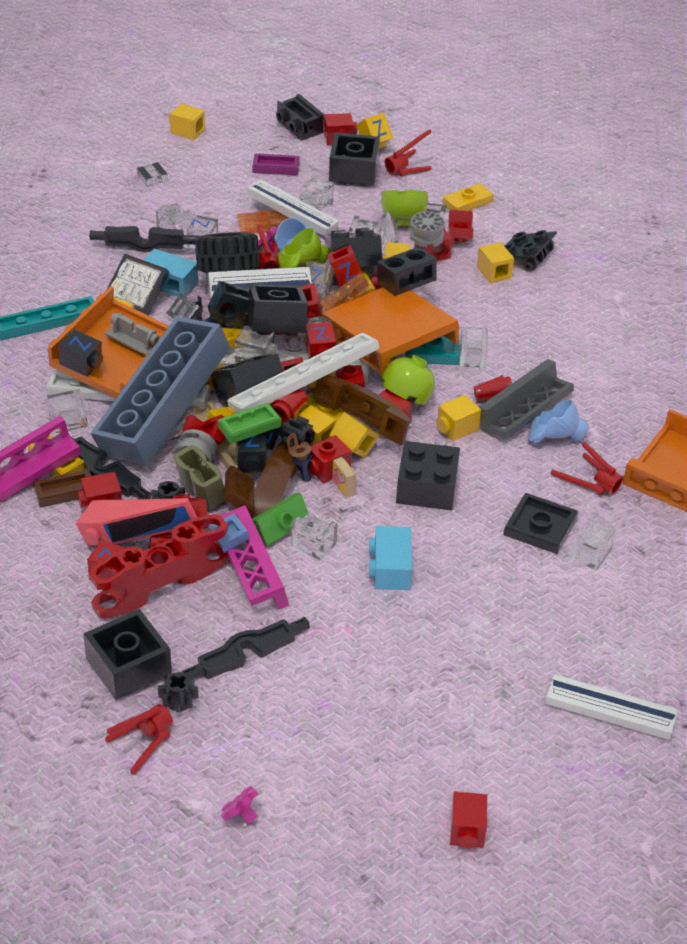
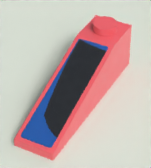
M188 498L91 501L75 524L87 546H98L101 540L119 544L170 532L178 524L192 518H197V515Z

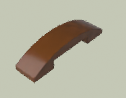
M326 375L317 380L312 399L332 410L342 408L380 428L379 434L400 446L404 445L411 420L393 403L362 386L337 377Z
M282 442L278 444L271 454L253 494V509L249 512L252 519L284 500V496L299 465L293 463V456L290 455L286 444Z

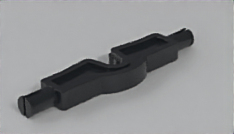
M106 226L105 231L90 230L89 232L90 240L105 241L106 246L130 247L140 252H151L153 249L158 250L159 248L183 249L184 245H195V239L199 235H184V231L179 229L152 227L149 229L148 239H144L141 237L137 226Z
M82 437L72 438L80 446L82 454L78 457L84 461L85 470H89L91 476L115 472L123 495L126 497L135 495L139 499L151 498V492L142 487L141 479L128 470L121 462L115 461L103 466L107 461V454L104 450L99 449Z
M305 616L291 623L283 619L260 630L239 632L230 637L223 646L199 656L198 664L182 670L181 673L186 674L188 677L193 676L194 679L202 675L206 679H211L222 673L243 667L246 663V656L242 649L249 648L257 656L263 658L275 650L294 642L295 634L310 628L309 621Z

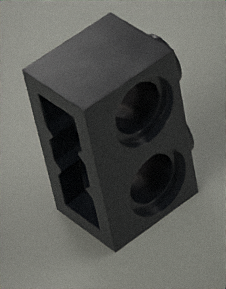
M416 247L377 261L378 284L396 296L437 281L436 257L422 248Z
M218 281L208 304L211 319L221 325H226L227 323L246 332L252 331L248 315L245 314L248 309L249 289ZM226 303H230L228 307H221Z

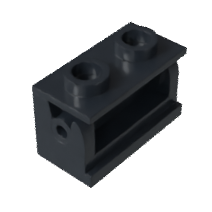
M297 94L296 97L285 100L283 103L277 101V121L301 141L324 133V113L303 96Z

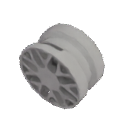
M427 211L417 213L412 217L411 241L414 240L415 244L420 247H427L428 244H433V247L443 242L445 220L441 215Z
M195 429L182 432L173 453L176 454L184 448L193 445L203 451L206 461L212 463V457L217 451L215 440L207 433Z

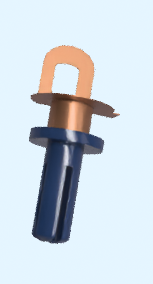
M292 433L287 439L290 455L293 456V463L299 465L302 481L306 482L311 479L308 465L312 460L311 446L307 442H302L298 445L297 436L295 433ZM294 438L295 445L290 447L289 441Z

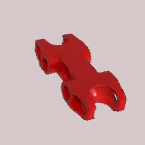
M208 514L192 518L175 526L172 530V538L145 551L138 547H128L110 555L95 565L89 572V580L95 585L97 590H103L93 598L91 602L93 610L100 618L104 619L128 614L146 605L149 601V593L176 580L182 584H191L207 577L222 567L228 560V553H224L219 545L215 543L226 535L228 524L219 514ZM209 524L219 526V528L205 532L203 530ZM216 553L220 557L210 560L207 559L206 555ZM103 572H110L114 575L108 579L97 577ZM110 600L117 601V604L112 608L100 606L102 603Z

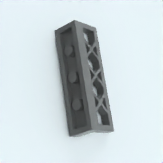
M547 359L479 406L481 409L480 428L482 431L506 440L534 420L535 417L539 416L542 411L548 410L573 392L574 384L557 378L556 362ZM553 387L559 388V390L549 391ZM544 400L542 402L532 403L533 401ZM527 412L526 414L515 415L517 413ZM508 424H510V425L507 426L505 429H503V428H501V427H498V426H500V425H508Z

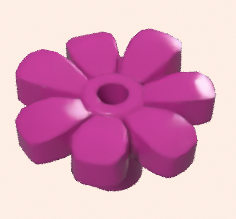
M278 227L271 228L265 235L271 251L272 243L276 242L274 238ZM261 239L258 240V248L262 246Z
M252 786L245 788L241 794L234 798L233 802L230 801L223 806L221 817L227 821L231 817L240 815L247 824L251 823L258 816L250 806L252 800L259 795L258 791Z

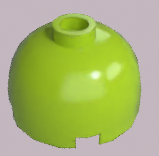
M381 191L382 210L388 219L397 221V226H411L412 217L417 213L426 212L427 191Z
M413 355L411 359L406 357L395 359L387 366L380 378V382H384L383 386L394 394L406 400L408 397H416L415 403L421 405L428 404L435 388V378L432 371L426 367L427 361L416 355Z

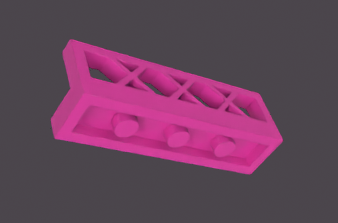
M61 416L56 417L0 450V464L8 457L11 458L7 465L2 468L0 467V502L82 454L80 446L69 436L65 420ZM59 429L60 434L48 439L51 432ZM35 443L31 451L24 453L27 446Z
M246 506L220 515L224 519L234 513L248 531L250 539L245 541L248 544L246 549L241 551L232 548L227 553L251 606L271 598L274 599L278 610L289 606L281 579ZM247 560L257 563L254 572L242 569ZM256 581L266 583L268 586L267 589L255 594L252 592Z

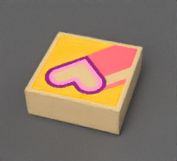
M344 458L334 459L332 481L346 498L355 495L356 473Z

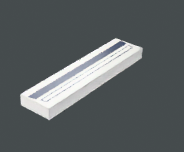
M259 180L248 187L247 195L289 218L300 219L309 228H313L315 232L323 236L331 233V230H335L338 227L339 220L263 180Z
M310 267L208 273L210 300L218 281L249 289V284L285 286L312 284Z
M556 674L553 676L545 704L667 740L671 738L678 709Z

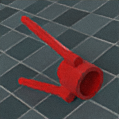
M428 129L400 150L393 152L392 156L387 157L384 163L388 173L391 175L399 173L402 177L410 173L431 170V166L407 169L406 167L409 164L407 157L416 153V149L406 151L423 140L432 131Z
M258 224L257 229L264 250L259 252L260 266L254 270L279 269L277 243H272V251H270L262 225Z
M586 442L582 443V447L590 455L583 453L582 456L598 470L594 476V481L597 484L556 470L551 471V475L591 489L599 495H602L605 491L613 495L621 487L624 477L617 473L616 469L609 465Z
M157 704L144 713L108 728L107 734L109 735L105 737V741L111 742L137 728H140L147 737L156 736L130 769V773L135 774L159 744L170 736V732L167 729L173 725L172 716L165 706Z

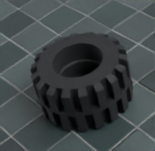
M225 232L206 234L195 239L197 270L200 272L254 270L260 266L258 235L250 232Z

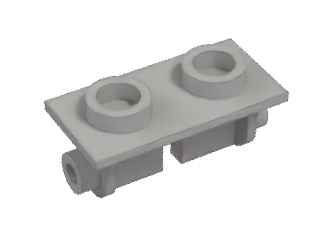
M114 313L111 316L110 322L113 323V326L105 333V335L145 356L160 339L157 331L141 324L134 325V321L125 317L122 313Z

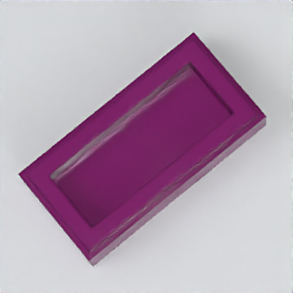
M255 153L252 173L298 176L300 156Z

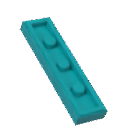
M92 296L1 316L0 341L72 324L80 316L81 312L95 301Z

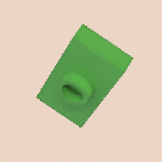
M268 403L218 419V428L231 444L281 427V418Z
M295 493L256 516L252 521L264 546H269L311 520L302 494Z

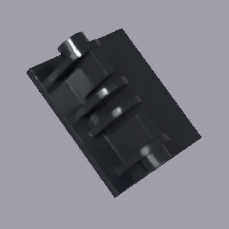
M557 231L518 232L512 236V239L504 247L514 259L522 258L523 266L526 270H535L554 249L552 239L557 234Z

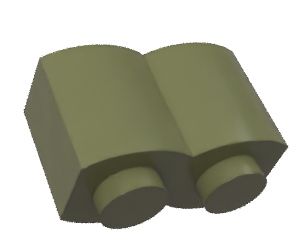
M190 445L174 454L182 486L187 491L194 493L195 497L206 499L207 510H211L225 502L221 472L213 463L206 461L205 454L201 449Z

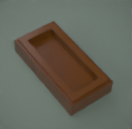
M231 465L225 472L224 500L236 508L246 506L248 512L253 509L254 479Z
M85 470L33 481L39 507L78 500L77 491L82 490L81 478L90 477V471Z

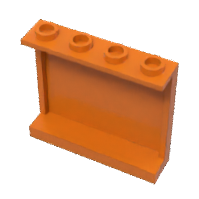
M110 286L103 294H99L95 302L88 308H85L72 324H68L60 336L50 342L47 352L49 366L116 399L148 354L145 356L105 335L113 326V323L110 322L111 316L114 313H122L125 317L133 320L134 325L141 324L157 331V335L160 338L169 325L114 300V287ZM74 329L102 342L103 361L100 367L94 369L87 377L59 363V344Z
M382 287L322 312V323H332L336 344L347 341L361 333L378 340L379 349L361 357L359 360L380 375L383 374L384 370L391 363L390 358L438 337L444 336L455 344L459 343L460 327L458 320L411 290L395 296Z
M669 409L664 426L637 460L631 458L628 461L623 485L687 512V416Z

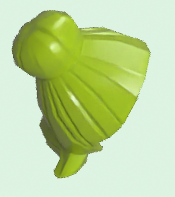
M307 228L296 234L290 244L284 245V249L278 253L277 260L279 261L280 268H298V266L308 265L313 262L321 265L326 263L329 249L326 245L320 243L319 236L313 228Z

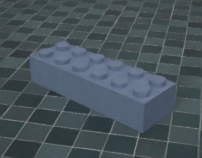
M175 317L91 432L98 448L104 450L107 457L144 466L149 464L230 349L220 324Z

